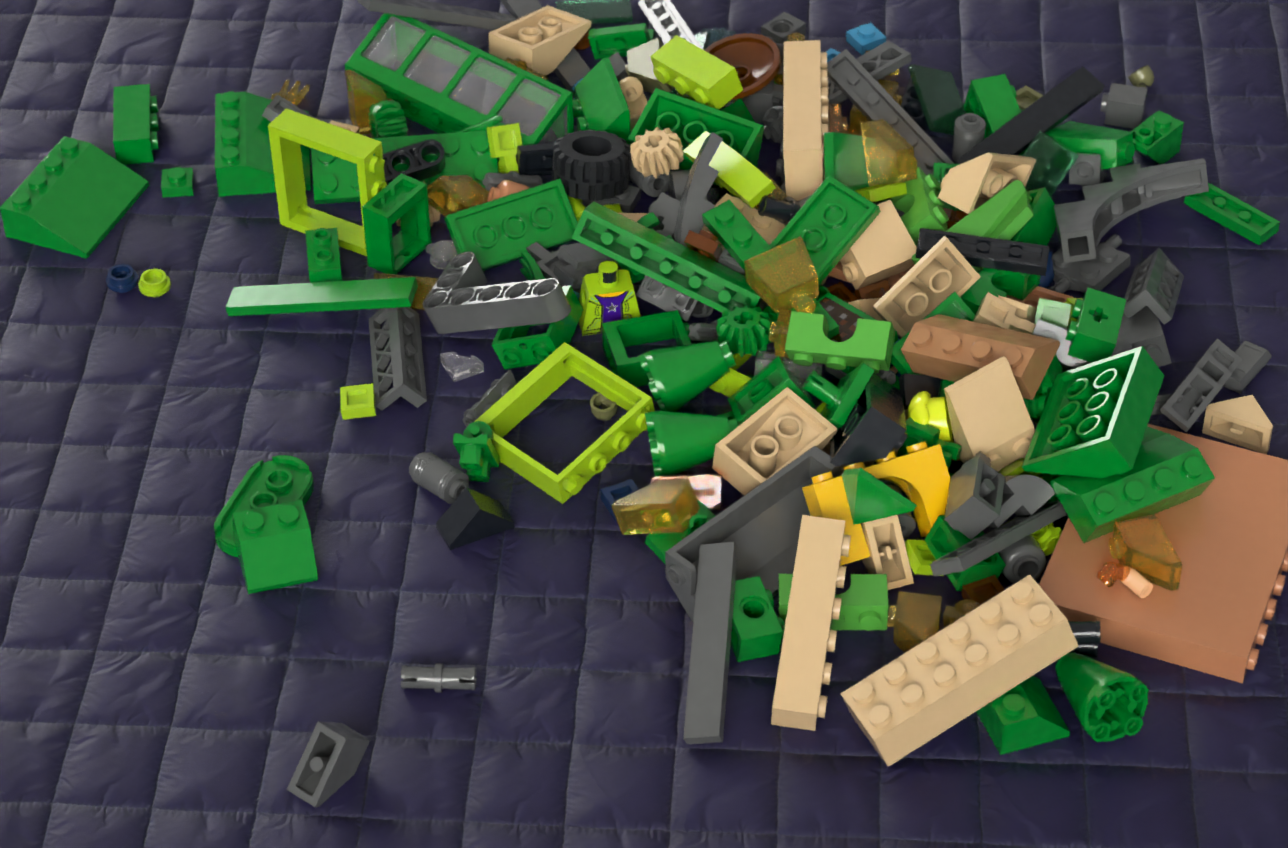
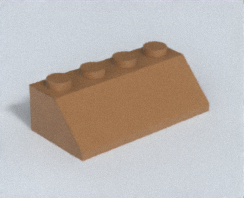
M938 314L915 322L901 351L914 373L957 382L1005 356L1010 364L1022 397L1033 400L1060 346V342L1055 339Z

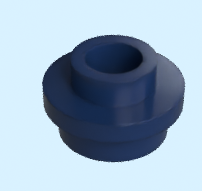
M118 264L109 269L106 284L112 291L125 293L136 287L138 275L130 265Z

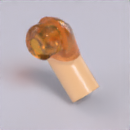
M1113 561L1104 563L1103 569L1097 573V578L1107 587H1112L1116 580L1119 579L1140 598L1147 597L1153 589V584L1134 568Z

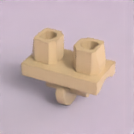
M626 77L619 82V85L630 110V131H632L648 101L643 93V86L640 80L635 77Z

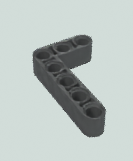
M463 252L451 259L422 304L438 334L553 323L564 319L572 309L559 281L555 278L486 285L487 278L473 252Z

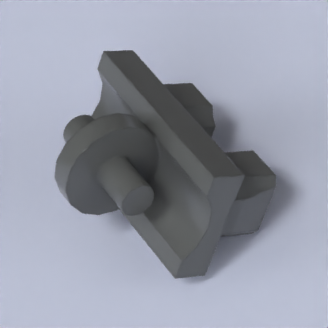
M647 275L636 293L637 297L666 312L678 310L682 320L689 322L699 302Z

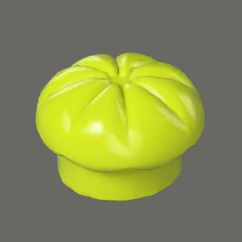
M927 391L918 392L908 406V418H912L919 424H927L940 429L939 439L953 443L946 397L930 398L931 394Z

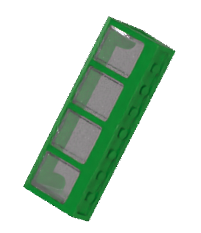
M383 13L345 64L347 89L376 103L385 100L398 101L404 110L405 117L439 134L451 133L471 127L498 115H501L503 120L494 126L513 123L520 124L522 145L556 143L559 137H564L565 134L574 132L572 92L412 17Z

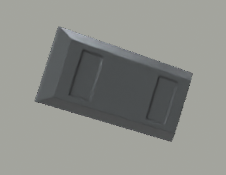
M1246 340L1235 351L1243 359L1223 385V387L1239 394L1242 393L1272 358L1267 349Z

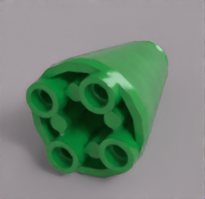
M727 340L721 343L711 341L655 349L638 355L645 374L648 375L650 381L648 385L655 401H657L661 411L669 412L679 410L730 372L729 368L737 365Z
M669 411L645 413L655 479L669 478L713 459L715 445L738 427L737 420H728L724 416Z
M1068 653L1059 659L1055 669L1058 681L1083 729L1094 741L1111 742L1125 735L1133 736L1141 730L1143 726L1142 717L1148 704V688L1141 680L1125 671L1082 654Z

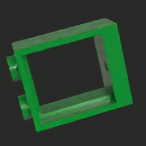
M401 173L362 206L367 263L369 267L394 277L431 244L427 184ZM400 218L401 231L392 237L391 225Z
M571 285L562 286L571 305V312L564 319L550 323L546 333L526 336L530 326L542 324L498 329L491 345L504 369L540 364L564 342L570 344L583 313V308Z
M678 310L602 323V347L611 372L635 387L648 385V382H650L648 375L645 374L638 356L628 358L624 347L675 339L678 346L690 345L691 339L688 336L690 333L688 322L683 323Z

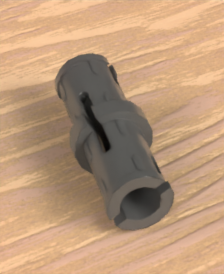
M436 663L435 667L402 665L401 678H403V681H401V688L434 689L435 693H442L443 689L476 691L477 678H475V675H477V668L444 667L443 663Z

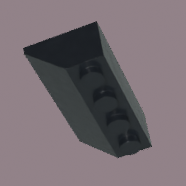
M873 373L846 422L830 440V463L835 466L877 460L886 458L891 450L898 451L908 435L905 433L906 422L902 391Z

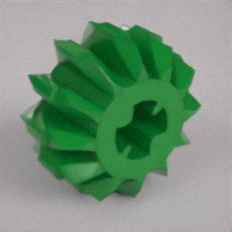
M385 100L371 105L368 113V123L372 138L408 136L407 120L404 116V110L398 101Z
M748 304L744 308L734 306L732 311H723L722 317L717 319L716 331L718 342L721 343L727 340L733 355L738 353L741 358L745 354L756 356L757 351H766L767 344L772 342L773 328L771 326V319L768 313L761 311L760 307L749 308Z

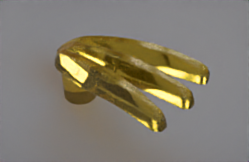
M287 79L280 92L271 95V100L278 94L292 104L297 105L309 91L310 85H305L296 94L301 83L296 81L286 95L290 80Z

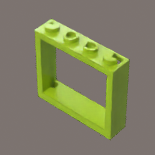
M286 108L268 125L280 225L304 234L307 230L337 228L340 247L367 256L362 206L387 186L385 182V160H383L382 142ZM300 144L357 164L363 226L307 206Z
M564 342L474 422H485L492 429L494 436L492 443L500 456L501 463L564 504L572 495L579 493L583 485L594 475L602 472L617 454L625 451L639 434L647 430L645 413L655 410L651 396ZM573 376L595 391L600 392L612 402L614 401L628 412L557 475L504 440L503 437Z

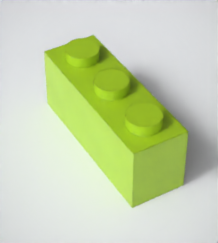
M678 35L650 56L655 68L653 73L662 84L667 83L680 94H686L696 102L719 110L743 90L735 67Z

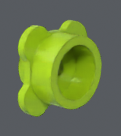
M1050 523L1030 535L1035 538L1044 551L1045 556L1053 553L1062 529L1060 527L1055 528L1053 523Z

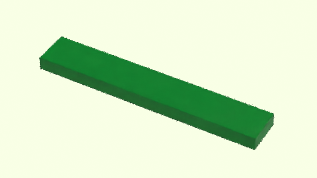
M416 277L240 286L233 288L225 308L228 316L411 307L418 283Z

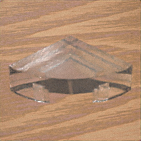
M453 351L440 354L441 364L454 382L484 372V363L476 356L471 355L470 358L457 355V352Z

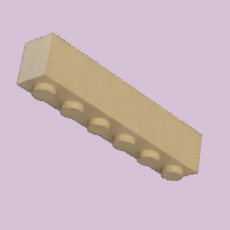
M802 515L773 699L771 725L815 731L817 717L825 718L828 696L821 695L822 684L830 685L832 663L826 662L827 652L835 651L837 630H830L832 619L839 620L842 598H835L836 588H844L846 567L840 566L841 556L848 557L851 535L844 534L845 520Z

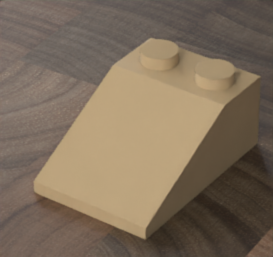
M545 6L489 32V54L541 78L556 69L590 29L591 21L551 6Z
M1005 356L944 388L954 442L962 446L959 458L963 463L969 461L981 451L991 459V467L999 472L1002 468L1018 459L1025 458L1035 429L1010 364Z
M786 387L715 445L712 469L745 496L812 447L816 446L822 450L837 433L838 428Z

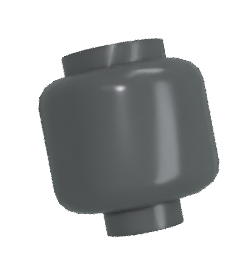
M1028 535L998 552L1006 564L1002 573L1008 581L1014 584L1029 574L1034 580H1037L1045 570V553L1032 535Z

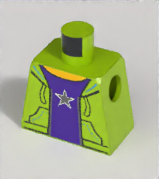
M614 261L601 262L598 266L599 273L586 274L582 279L579 302L583 308V313L579 320L582 336L602 333V323L641 316L630 273L626 269L618 270V265Z

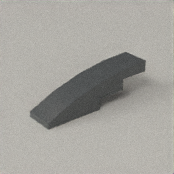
M713 132L704 140L691 167L681 197L674 231V241L686 246L684 241L689 230L699 234L704 226L702 214L715 207L713 203L704 199L719 171L709 166V163L723 138Z
M1217 338L1171 394L1160 411L1187 432L1222 389V386L1243 359Z

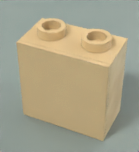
M891 200L877 205L881 211L840 260L844 276L849 282H852L855 290L908 270L914 264L912 256L916 253L917 247Z

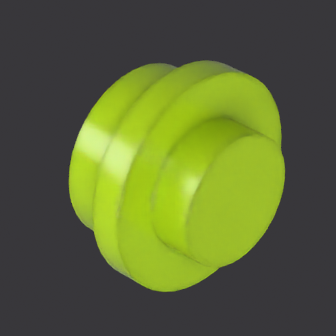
M153 268L141 274L138 286L139 291L143 295L160 297L169 291L171 282L163 270Z

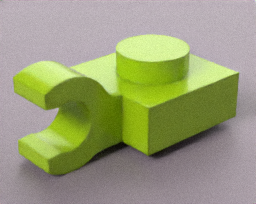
M513 123L486 127L491 158L499 157L498 173L508 174L510 171L519 173L515 155H517V146H522L520 124Z

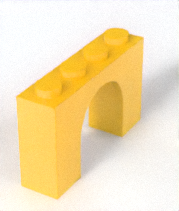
M926 441L907 446V454L896 457L895 451H892L886 458L875 460L876 464L865 467L864 462L843 467L844 470L862 468L877 479L888 480L898 485L905 492L908 499L916 504L913 513L921 537L928 535L939 515H945L951 478L940 444L928 447ZM832 471L811 477L813 484L802 487L810 516L845 520L844 534L851 535L848 557L841 556L840 566L870 557L861 524H853L842 475L833 477Z

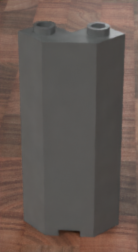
M816 446L812 447L665 552L666 579L691 621L694 620L700 545L735 541L738 547L736 580L760 576L765 589H769L773 597L778 594L779 574H793L802 515L810 516L802 487L813 484L811 477L830 471H832L833 477L840 475V466L830 463V455Z

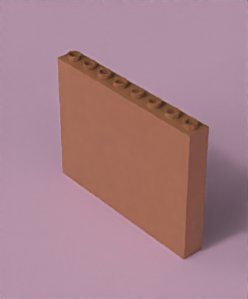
M1148 424V427L1169 433L1197 447L1215 479L1198 497L1086 543H1083L1068 517L1039 586L1068 621H1100V643L1243 683L1247 670H1255L1260 653L1259 649H1255L1256 644L1264 645L1269 627L1264 622L1265 619L1270 621L1273 619L1277 606V600L1273 599L1274 595L1281 596L1286 576L1281 574L1282 571L1288 572V460ZM1125 568H1134L1153 584V589L1147 597L1140 598L1119 580V576Z

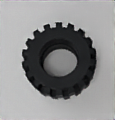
M580 130L567 133L564 137H559L553 145L552 181L561 178L567 195L575 199L599 201L621 195L629 187L630 145L623 138H619L618 135L605 131Z

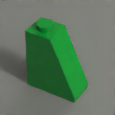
M1069 121L1036 136V166L1069 168V156L1072 153L1101 155V169L1125 166L1133 162L1135 153L1133 132Z

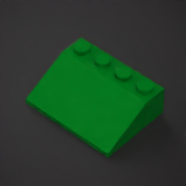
M229 91L215 94V172L219 197L276 193L268 125L271 122L262 116L272 100L248 92ZM300 144L305 189L311 190L310 147Z
M64 136L0 207L5 236L87 259L148 188L149 182L92 143Z
M1141 346L1056 375L1022 464L1025 472L1106 478L1116 474H1125L1133 469L1165 376L1144 347Z

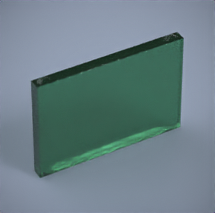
M630 0L556 1L557 9L591 21V24L633 22Z
M911 64L908 69L930 131L954 135L955 120L959 116L966 114L952 73Z

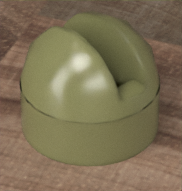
M1148 64L1128 76L1132 85L1147 88V86H1152L1154 82V74Z
M600 392L592 396L590 406L596 419L608 421L617 414L618 405L614 401L612 402L604 397Z

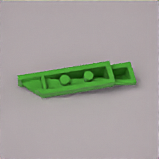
M1014 180L945 232L1010 241L1033 217V209L1029 204L1032 198L1023 183L1019 180ZM916 253L912 256L914 264L920 260V258H916ZM972 266L976 270V272L984 268Z

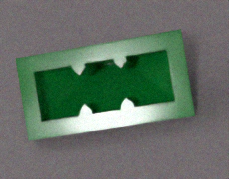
M862 468L847 469L842 474L854 525L912 512L916 507V504Z

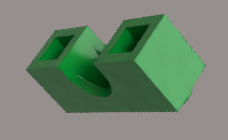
M984 268L982 271H977L981 277L960 298L976 315L982 299L988 292L996 297L999 295L1007 298V295L1023 301L1040 284V275Z

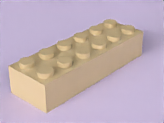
M820 40L784 42L783 157L786 197H791L795 201H800L812 195L825 180L824 133L829 132V87L827 52H821Z
M1029 574L842 692L841 696L857 725L889 767L1074 650L1079 645L1067 618Z

